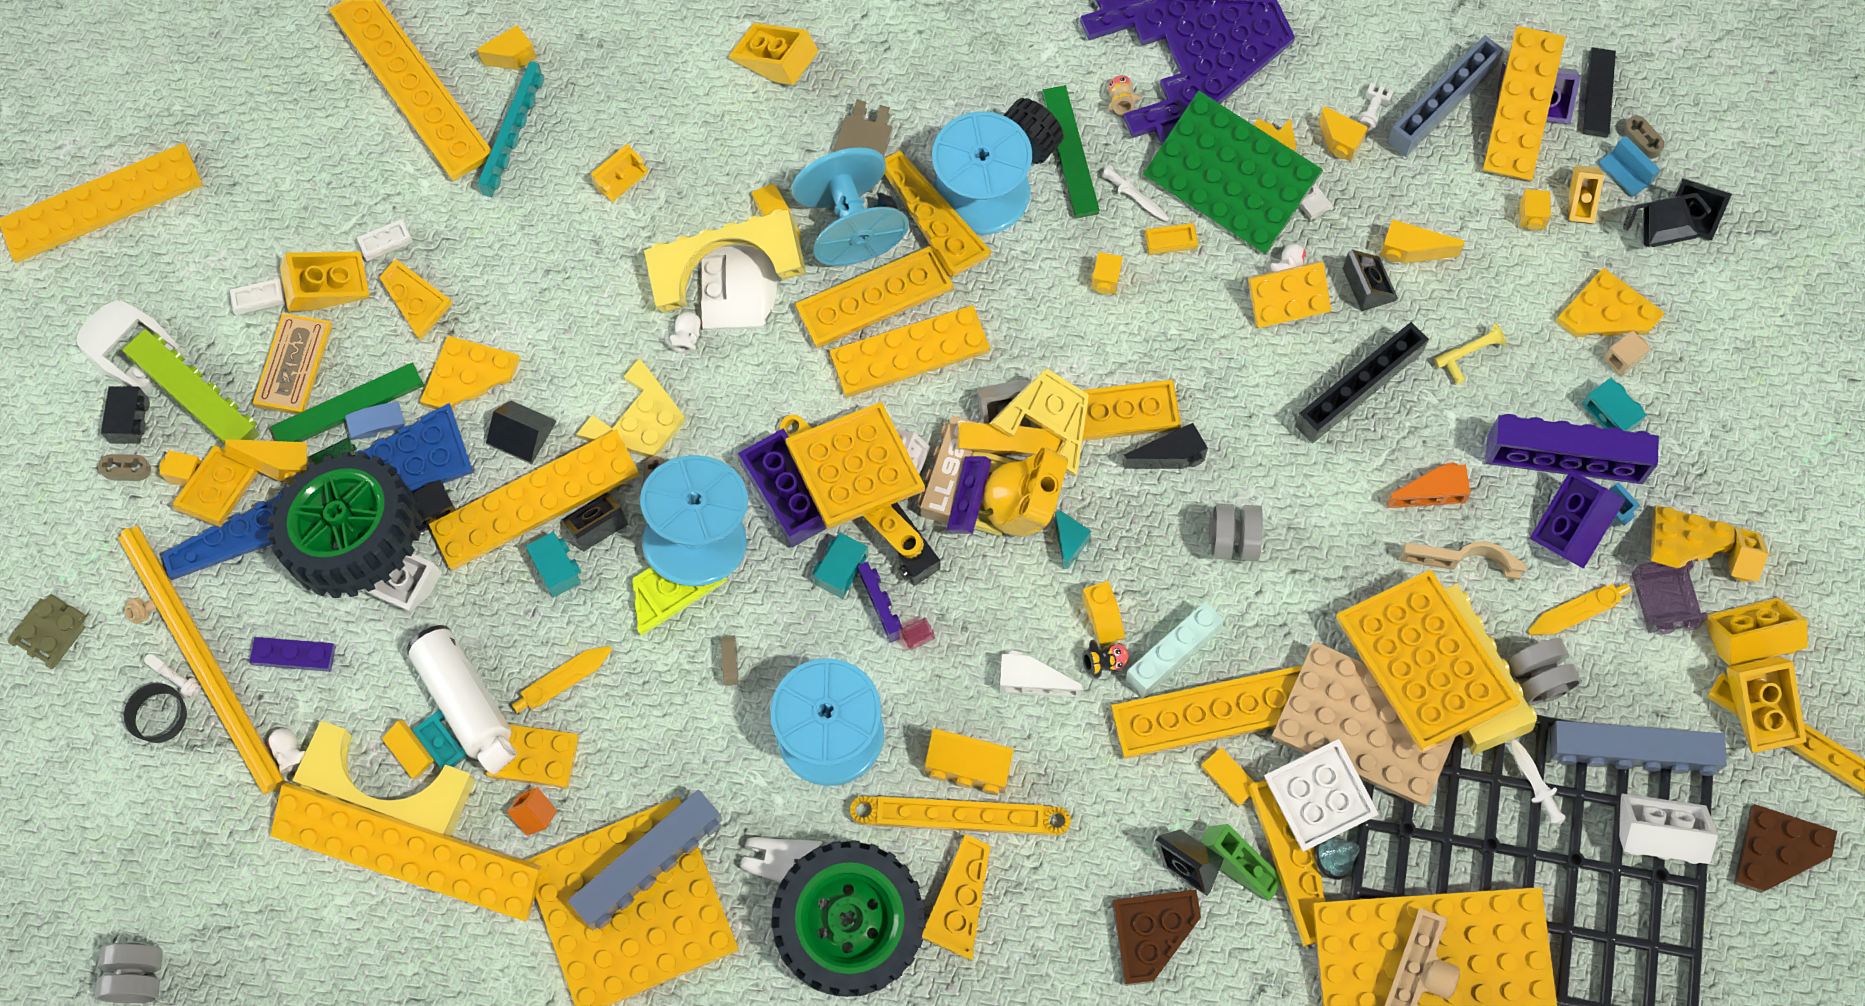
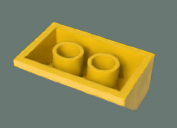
M1780 597L1704 615V621L1716 652L1729 666L1770 659L1782 654H1793L1798 650L1808 648L1807 619Z
M933 728L925 763V773L929 774L931 779L937 781L949 779L956 781L958 786L964 788L976 786L983 788V792L991 795L1005 794L1013 764L1014 748Z

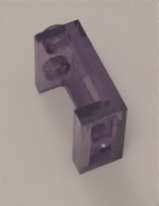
M1692 560L1680 568L1656 562L1639 564L1631 573L1648 633L1658 632L1659 635H1665L1679 628H1684L1685 631L1696 630L1708 618L1707 612L1701 613L1690 577L1689 572L1694 567Z

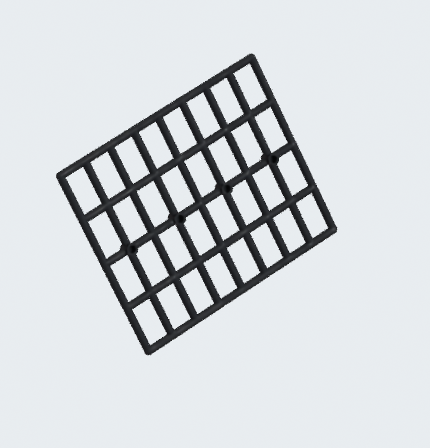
M1537 715L1534 763L1543 782L1549 728L1556 721H1576ZM1461 734L1455 736L1453 741L1450 766L1444 765L1440 775L1448 776L1442 832L1417 828L1412 822L1414 803L1406 799L1403 800L1401 824L1369 819L1358 825L1355 846L1357 857L1353 864L1349 900L1409 896L1404 895L1411 838L1441 843L1436 894H1447L1452 845L1479 850L1482 855L1479 891H1491L1494 853L1525 859L1522 889L1534 888L1536 861L1562 865L1567 871L1562 924L1546 921L1548 933L1561 935L1556 989L1557 1006H1617L1611 1004L1616 945L1647 951L1643 1006H1655L1659 953L1690 959L1687 1006H1699L1708 864H1696L1695 878L1670 874L1665 868V860L1657 856L1653 858V870L1622 865L1623 847L1619 837L1621 795L1628 793L1629 769H1618L1616 795L1585 790L1587 763L1582 762L1576 763L1574 788L1545 783L1551 790L1557 788L1554 796L1573 799L1568 855L1538 850L1542 802H1532V798H1535V793L1529 780L1502 775L1505 742L1493 747L1491 773L1461 768L1464 741ZM1661 768L1658 799L1669 800L1671 769ZM1702 775L1700 805L1707 806L1711 816L1714 775ZM1459 779L1490 784L1484 840L1454 834ZM1363 781L1371 800H1373L1374 785ZM1501 786L1531 791L1526 847L1500 843L1498 838H1496ZM1584 801L1615 806L1610 863L1587 859L1580 853ZM1369 830L1393 834L1399 840L1393 892L1362 887ZM1579 868L1609 874L1605 932L1574 926ZM1621 876L1645 880L1651 886L1648 939L1617 934ZM1663 884L1694 889L1691 947L1660 942ZM1573 937L1604 943L1599 1002L1568 996Z

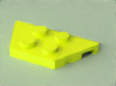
M652 567L633 578L635 609L638 622L637 630L640 636L645 635L727 582V578L725 577L709 585L685 586L663 578Z

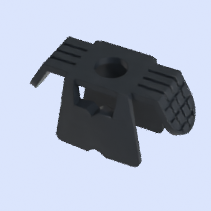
M1698 193L1632 205L1629 207L1623 230L1628 231L1637 210L1643 208V244L1645 247H1657L1696 239L1698 234L1685 199L1690 198L1705 214H1709L1711 209Z

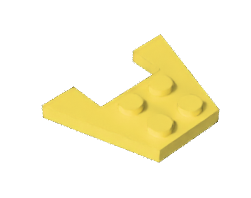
M639 358L624 378L625 381L641 390L642 393L613 428L592 415L576 434L579 439L592 442L617 429L628 452L650 458L658 456L686 421L685 416Z
M1044 369L989 424L1012 437L1015 435L1023 416L1063 440L1057 453L1068 458L1066 472L1074 476L1078 473L1089 395L1051 370Z

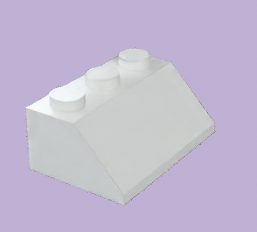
M412 554L411 557L406 555L402 561L405 566L400 571L395 569L389 574L392 579L386 583L383 580L374 584L376 589L367 593L407 611L413 610L430 596L442 572L435 563L415 554Z
M1628 794L1621 795L1619 837L1624 852L1637 856L1642 854L1657 856L1664 860L1671 858L1685 860L1692 864H1710L1718 834L1707 806Z

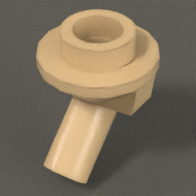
M133 598L126 603L125 615L134 624H140L149 618L148 613L157 609V606L153 599L143 603L141 598Z

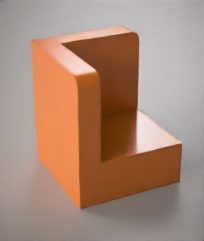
M538 787L518 794L507 811L509 816L527 836L547 829L557 812L556 808Z

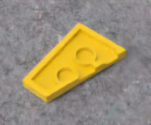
M397 259L379 277L420 341L453 305L451 299Z

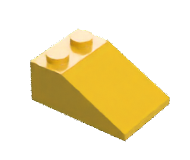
M754 22L730 53L729 58L776 83L794 85L819 50L807 30Z
M361 251L290 252L284 255L280 271L288 312L315 311L366 299L370 296Z
M1779 656L1726 667L1731 696L1750 752L1755 753L1807 742L1793 661Z

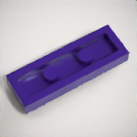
M965 456L946 529L952 534H973L992 461L986 456Z
M868 561L859 564L860 578L889 642L892 643L899 640V630L902 629V625L897 614H891L889 606L892 604L887 592H881L878 584L881 583V579L876 568L871 569Z
M254 637L249 663L253 666L331 672L336 646L333 643Z

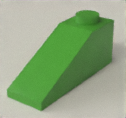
M1229 824L1209 826L1199 842L1224 858L1220 870L1263 899L1271 901L1281 885L1278 872Z

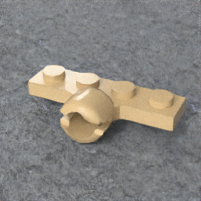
M1419 908L1385 1006H1417L1424 992H1429L1444 999L1452 997L1460 977V969L1458 966L1440 960L1436 956V951L1448 918Z

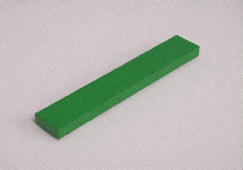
M1064 85L1042 89L1045 107L1055 116L1063 129L1064 139L1056 149L1074 217L1077 219L1098 215L1100 209L1067 87Z
M412 362L270 427L276 441L303 442L345 423V416L350 413L389 403L424 387V384Z

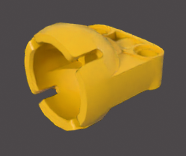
M1042 447L1036 454L1023 461L1009 462L993 471L985 483L982 499L985 511L990 508L994 511L992 515L988 516L993 526L1005 534L1024 537L1037 533L1049 525L1057 510L1058 497L1065 477L1068 458L1046 447Z

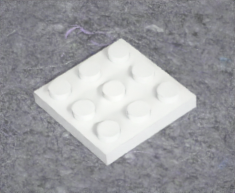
M1340 739L1264 775L1302 852L1379 815Z

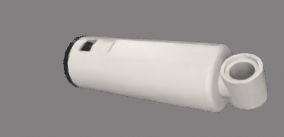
M437 625L418 633L406 648L409 658L466 754L472 758H478L483 767L490 773H498L517 756L514 747L509 742L511 737L510 726L451 629L445 625Z

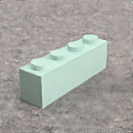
M1205 601L1128 669L1125 680L1142 698H1146L1221 631L1224 619Z

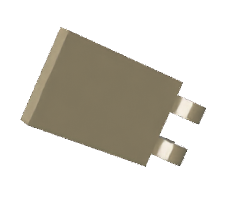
M856 100L853 117L845 115L833 152L848 148H870L885 156L893 131L892 126L887 125L890 119V107L880 105L877 120L873 122L864 119L867 108H865L866 101ZM874 187L868 192L873 193Z

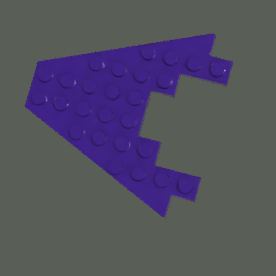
M1096 0L1100 10L1083 15L1080 18L1088 40L1134 27L1142 46L1165 39L1180 71L1179 74L1160 80V86L1167 100L1124 113V121L1132 138L1155 131L1161 145H1163L1198 91L1221 104L1293 44L1295 40L1293 31L1277 0Z

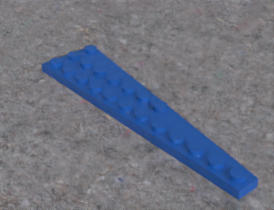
M450 403L421 417V421L409 427L406 425L398 429V433L386 439L383 437L374 442L375 445L366 450H358L351 454L353 457H356L358 452H364L370 459L374 455L380 457L385 464L389 463L395 469L413 494L417 490L422 489L426 483L441 480L444 484L474 473ZM278 492V496L266 502L261 501L255 504V508L244 514L238 513L234 515L222 527L214 526L204 531L201 535L194 536L162 553L168 577L174 580L272 545L268 539L267 532L273 529L268 524L269 516L275 515L276 511L272 508L274 501H280L283 494Z

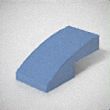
M399 401L368 407L345 416L351 440L377 437L378 432L400 429L405 425Z

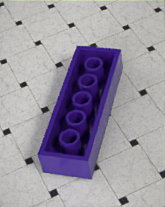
M1514 414L1498 415L1487 435L1485 464L1566 475L1572 470L1583 477L1643 485L1658 465L1659 435H1652L1647 431L1628 432L1617 427L1605 429L1597 428L1593 424L1574 425L1568 421L1551 422L1544 421L1539 417L1528 419L1517 417Z

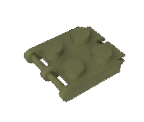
M50 594L45 601L40 598L9 638L8 643L12 646L18 645L27 651V655L32 658H39L46 663V667L54 669L86 628L83 622L87 616L71 605L68 606L66 602L53 594ZM21 639H24L25 641L32 644L31 647L23 643ZM40 650L43 651V652H45L46 654H48V655L51 656V657H50V658H47V657L44 656L43 654L39 653Z

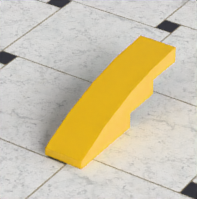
M958 423L957 449L1030 457L1036 454L1042 447L1057 452L1063 441L1047 430L1018 426L1015 435L1009 437L990 424Z

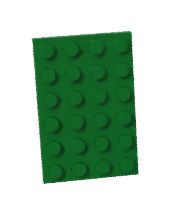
M1198 91L1143 175L1267 255L1322 174L1323 169Z

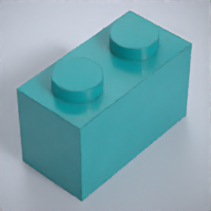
M1612 377L1591 391L1582 403L1583 407L1605 429L1617 427L1631 432L1647 416L1643 407L1634 401L1626 393L1623 385L1616 382Z
M553 531L526 545L553 598L581 584L578 574L582 573L575 558L571 561L569 560L566 553L570 549L563 537L558 539Z
M840 532L836 540L833 538L826 548L827 555L823 561L819 560L817 562L813 575L816 586L843 599L859 573L858 565L867 560L869 553L868 546Z

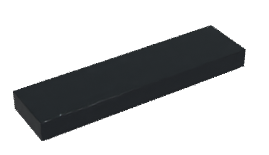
M1591 47L1589 52L1583 134L1607 138L1610 134L1616 50Z

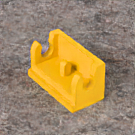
M627 143L591 173L594 186L613 203L649 172L642 164L644 160Z

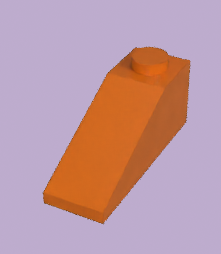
M1451 462L1437 467L1393 492L1386 503L1387 508L1466 503L1471 494L1466 464L1457 465V463Z

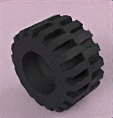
M1029 98L1017 99L1003 115L1017 123L1026 133L1031 144L1032 163L1034 164L1044 163L1064 139L1063 129L1055 116L1047 108Z

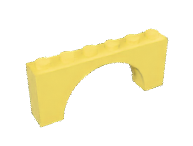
M777 209L772 211L771 215L764 217L752 216L746 222L739 224L727 223L721 229L714 231L711 229L699 232V235L693 237L681 236L676 238L675 242L668 244L656 243L650 249L644 250L656 307L663 313L687 307L686 289L694 268L706 255L724 246L747 245L761 250L770 257L776 273L782 280L806 274L793 215L789 210Z
M1455 584L1445 588V591L1520 701L1517 707L1461 734L1470 752L1474 755L1532 732L1537 721V715L1534 708L1528 705L1523 698V690L1520 684L1512 679L1508 663L1505 659H1501L1497 653L1494 639L1486 634L1482 618L1479 614H1475L1471 608L1468 594L1465 591L1462 592L1459 585Z
M320 721L292 780L299 787L448 836L452 835L476 781L470 773L445 765L434 782L416 795L400 800L372 798L360 792L350 777L347 756L353 736L344 728Z

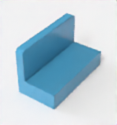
M1627 136L1620 139L1613 152L1599 162V166L1630 197H1634L1652 184L1660 172V169Z

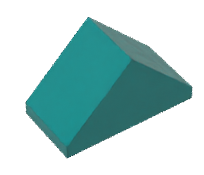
M1055 511L1054 522L1063 569H1069L1090 541L1091 530L1064 512Z

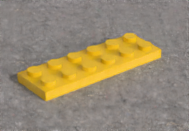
M1521 26L1515 27L1482 171L1529 182L1533 180L1566 36Z
M928 246L797 302L795 307L817 349L953 290V283L932 247Z
M971 305L831 349L830 355L845 397L848 398L989 353L990 346L975 307Z

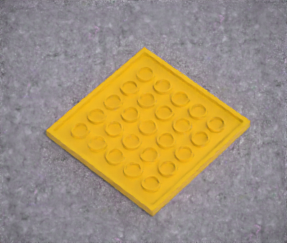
M679 797L525 860L542 866L535 896L575 1006H612L740 951L699 846L691 853H684L677 859L678 863L672 870L667 873L663 871L659 874L651 888L637 893L633 897V903L624 910L619 909L611 916L612 920L602 929L597 928L592 931L568 902L572 896L682 804Z

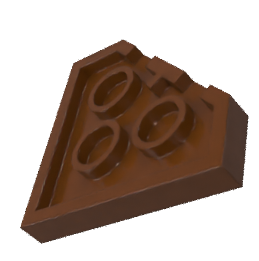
M1753 804L1750 807L1734 884L1763 893L1828 860L1833 855L1837 830Z
M1197 890L1114 899L1112 901L1125 986L1147 984L1155 981L1201 918Z

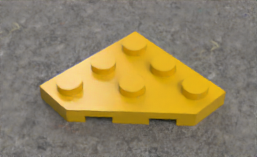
M1603 267L1561 313L1556 323L1575 337H1586L1590 334L1618 336L1623 335V333H1630L1631 331H1634L1637 335L1648 334L1663 318L1665 312Z
M447 336L420 403L424 407L435 410L450 403L452 409H454L455 405L467 399L471 401L488 393L487 390L499 384L504 385L512 381L520 362L519 354Z
M1656 505L1652 512V562L1680 568L1685 566L1688 561L1695 560L1698 562L1712 557L1715 552L1722 551L1724 553L1730 551L1735 543V526L1725 522H1717L1697 514H1688L1671 507Z

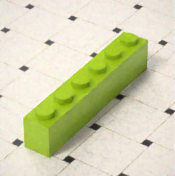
M144 329L122 349L137 367L224 445L225 439L255 440L260 435L255 428L257 423L247 413L242 416L237 411L239 409L237 404L229 397L224 400L219 395L221 391L211 381L206 384L201 379L202 373L195 366H186L183 363L185 358L174 348L171 351L165 347L167 342L158 333L155 332L152 335Z

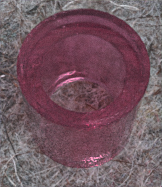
M925 617L900 629L911 651L935 639L934 632Z

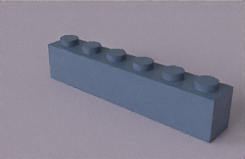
M1484 35L1392 127L1387 143L1407 157L1498 66L1504 49Z
M1556 721L1550 727V760L1559 761L1562 765H1575L1577 762L1587 763L1589 767H1603L1605 764L1615 765L1617 769H1631L1635 766L1643 767V770L1651 772L1660 771L1662 768L1671 769V772L1677 774L1699 771L1700 775L1704 776L1716 775L1727 766L1725 733Z
M698 789L572 896L568 902L592 931L597 928H604L612 920L611 916L619 909L624 910L633 903V897L637 893L651 888L659 874L663 871L667 873L672 870L678 863L677 859L680 856L694 851L698 847V841L706 834L710 836L720 828V822L723 820L721 814Z

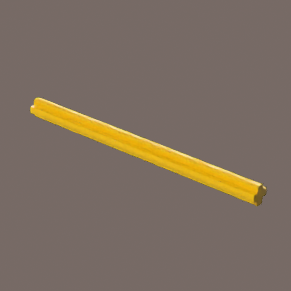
M135 526L132 529H124L120 532L121 536L118 537L121 545L262 793L267 795L271 791H278L281 789V785L286 782L283 775L280 773L139 526Z

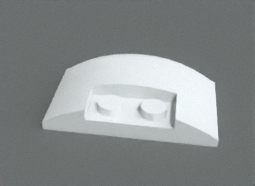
M729 245L712 251L702 259L701 309L703 331L764 328L766 325L764 320L770 311L773 312L778 290L777 273L773 262L767 254L747 245Z

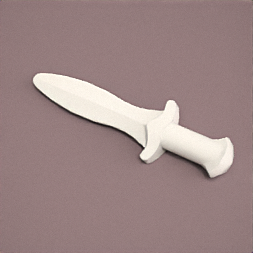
M1107 166L1103 169L1102 178H1108L1119 187L1118 195L1122 192L1126 193L1154 216L1164 221L1169 220L1168 216L1157 204L1141 194L1133 186V178L1123 179L1113 170L1112 166Z
M1512 740V749L1518 765L1534 789L1535 798H1532V802H1542L1550 816V824L1561 825L1565 821L1566 815L1559 811L1552 798L1557 792V788L1551 790L1543 782L1535 763L1526 749L1517 740Z

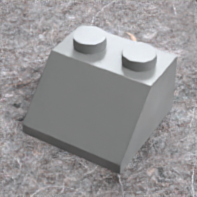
M1027 379L976 388L982 423L989 424L1029 384ZM1023 416L1019 426L1037 428L1036 423Z

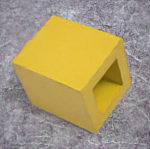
M1525 189L1519 201V227L1528 228L1529 230L1545 229L1551 217L1550 191Z
M1098 252L1091 290H1096L1101 294H1116L1123 256Z
M168 450L166 457L160 463L159 474L167 483L185 487L202 461L198 456Z

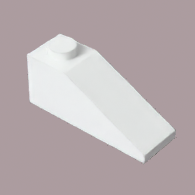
M1011 651L1007 654H1002L1000 693L1081 698L1082 684L1031 656L1023 655L1022 652Z

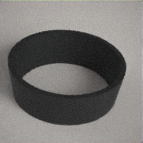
M153 683L141 687L132 694L124 709V722L129 732L135 737L151 743H162L174 738L183 729L187 719V708L182 697L173 687L163 683ZM157 694H170L180 701L181 712L175 726L162 736L155 738L144 737L136 725V715L142 703Z

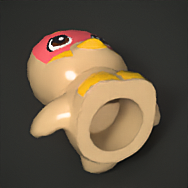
M1116 76L1108 84V91L1112 98L1108 105L1109 112L1114 110L1115 113L1124 115V113L1134 110L1135 101L1142 99L1140 95L1132 93L1133 84L1127 76Z

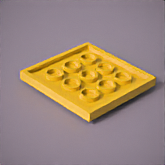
M882 402L785 439L786 445L827 530L925 491V485Z

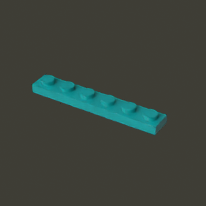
M529 62L478 180V186L483 196L492 198L495 189L499 188L502 172L504 169H507L510 162V153L518 144V135L521 128H524L526 125L527 113L535 104L536 92L538 88L542 87L544 82V74L541 72L539 63Z

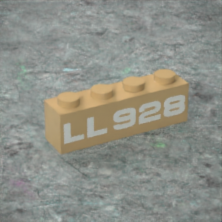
M953 415L949 424L945 423L943 426L941 438H944L942 446H937L935 449L933 461H936L934 469L928 470L925 480L928 487L926 492H921L917 507L921 509V517L947 525L965 456H973L974 452L957 449L958 423H978Z

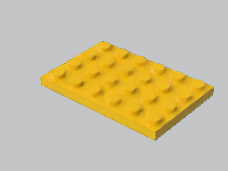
M1431 569L1336 615L1338 623L1421 753L1517 707L1520 703Z

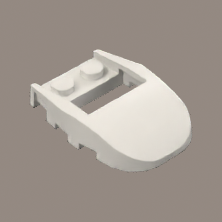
M110 302L97 310L81 327L77 334V344L85 357L103 375H108L123 386H139L146 393L155 382L134 364L124 373L104 358V356L138 321L153 332L158 333L167 342L165 347L170 351L174 348L181 355L185 351L150 316L126 302Z

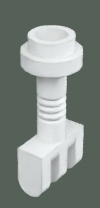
M1373 82L1370 83L1365 99L1371 101L1367 111L1361 113L1358 117V122L1368 127L1367 131L1376 127L1378 119L1375 115L1380 104L1388 107L1394 90L1389 89L1387 94L1383 95L1385 87L1381 85L1378 92H1375L1376 84Z
M149 654L144 658L145 663L153 671L181 688L180 695L184 698L189 697L193 699L199 694L202 686L199 685V681L196 678L192 677L187 680L154 655Z

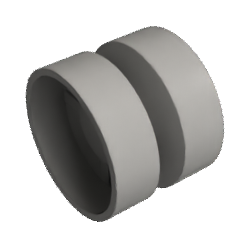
M1215 503L1213 518H1210L1209 544H1211L1212 559L1230 560L1234 545L1238 546L1240 560L1259 561L1263 531L1262 506L1243 505L1240 518L1236 519L1233 504Z
M1561 638L1537 643L1520 651L1508 660L1516 679L1532 677L1521 685L1528 705L1549 702L1560 698L1582 682L1574 664L1558 666L1569 657V653Z
M121 943L101 947L98 969L114 974L97 978L95 999L111 1003H148L157 1001L160 980L144 974L161 970L163 950L140 943Z

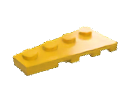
M965 834L927 919L922 939L966 960L972 961L991 845Z

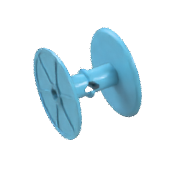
M993 112L967 113L946 124L937 135L932 149V161L937 174L933 187L977 235L993 234L1009 228L1022 217L1030 199V184L1027 174L1032 163V148L1026 133L1013 120Z
M848 148L835 151L813 161L795 177L791 192L798 203L812 208L836 206L834 212L840 217V219L826 227L814 243V256L819 262L831 266H846L872 259L893 248L907 233L909 220L900 210L890 207L864 209L862 205L864 199L860 198V196L870 191L885 173V158L878 151L870 148Z
M688 455L677 457L661 464L648 476L642 487L640 504L643 516L647 522L643 532L642 547L645 558L652 569L663 578L685 586L709 585L730 575L741 563L747 547V537L742 520L748 507V493L739 474L729 465L715 458Z
M831 658L816 659L794 668L778 685L771 703V723L777 737L781 756L796 775L814 784L836 786L859 778L872 767L883 746L884 725L881 717V702L878 691L871 679L861 669L843 660Z

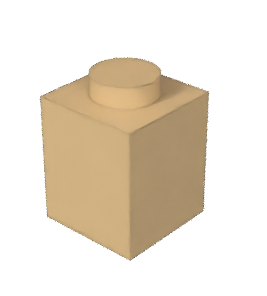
M1631 331L1610 347L1604 360L1622 377L1643 361L1651 348L1644 338Z

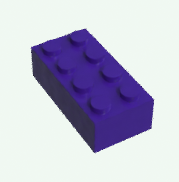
M783 428L738 453L742 468L791 548L827 528L786 445L785 439L789 438Z

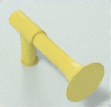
M1494 322L1492 330L1487 335L1435 357L1434 363L1439 369L1446 365L1455 380V384L1463 383L1466 381V378L1455 361L1491 344H1501L1505 347L1506 339L1502 329Z

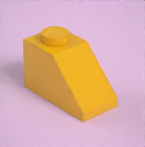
M518 25L477 48L480 60L485 66L517 70L537 58L533 44Z
M1326 106L1321 111L1319 125L1329 152L1340 159L1351 162L1365 139L1368 127Z
M1574 165L1569 188V221L1594 223L1605 176L1599 167Z
M1735 527V543L1729 552L1728 567L1731 576L1739 581H1759L1769 554L1760 532Z
M1109 580L1084 588L1082 601L1100 647L1125 639L1118 603Z

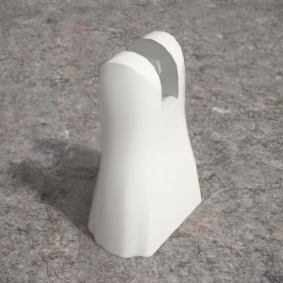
M765 837L747 838L744 848L753 852L763 853L765 856L764 860L742 857L740 867L751 874L781 883L790 868L800 858L813 849L824 846V842Z

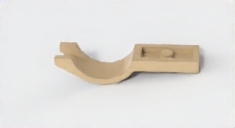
M1488 541L1473 542L1464 546L1460 551L1406 542L1401 551L1400 558L1401 562L1454 570L1457 564L1464 558L1478 555L1495 561L1503 570L1505 578L1520 580L1521 572L1525 573L1526 564L1500 545Z

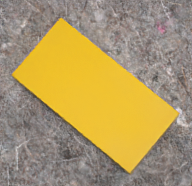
M1194 223L1145 229L1144 234L1149 255L1198 249L1199 244Z
M398 720L382 738L412 779H418L434 761L404 720Z
M1222 747L1201 765V768L1238 807L1251 797L1248 786L1255 782Z

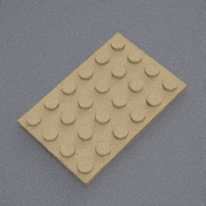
M1313 641L1271 739L1306 755L1340 739L1361 780L1426 808L1455 737L1421 753L1365 663Z

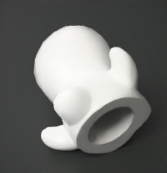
M1299 244L1288 245L1282 252L1281 262L1272 263L1271 270L1274 272L1304 265L1306 258L1305 249Z
M692 312L682 313L676 318L675 335L672 334L665 339L672 350L681 354L696 352L695 343L701 326L700 318Z
M285 728L275 730L269 736L268 743L274 758L280 764V773L297 771L306 751L298 749L297 737L293 731Z

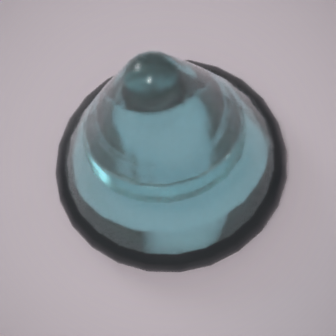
M1337 835L1314 847L1316 865L1326 877L1333 880L1344 879L1351 873L1360 848L1358 844Z

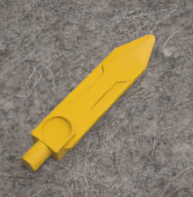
M1613 583L1608 586H1602L1547 611L1528 630V634L1554 635L1603 613L1622 601V596L1631 593L1630 586L1627 583L1616 588Z
M605 646L585 650L526 687L525 690L520 692L522 698L511 704L516 713H519L528 706L531 711L540 707L597 671L611 653L612 648Z

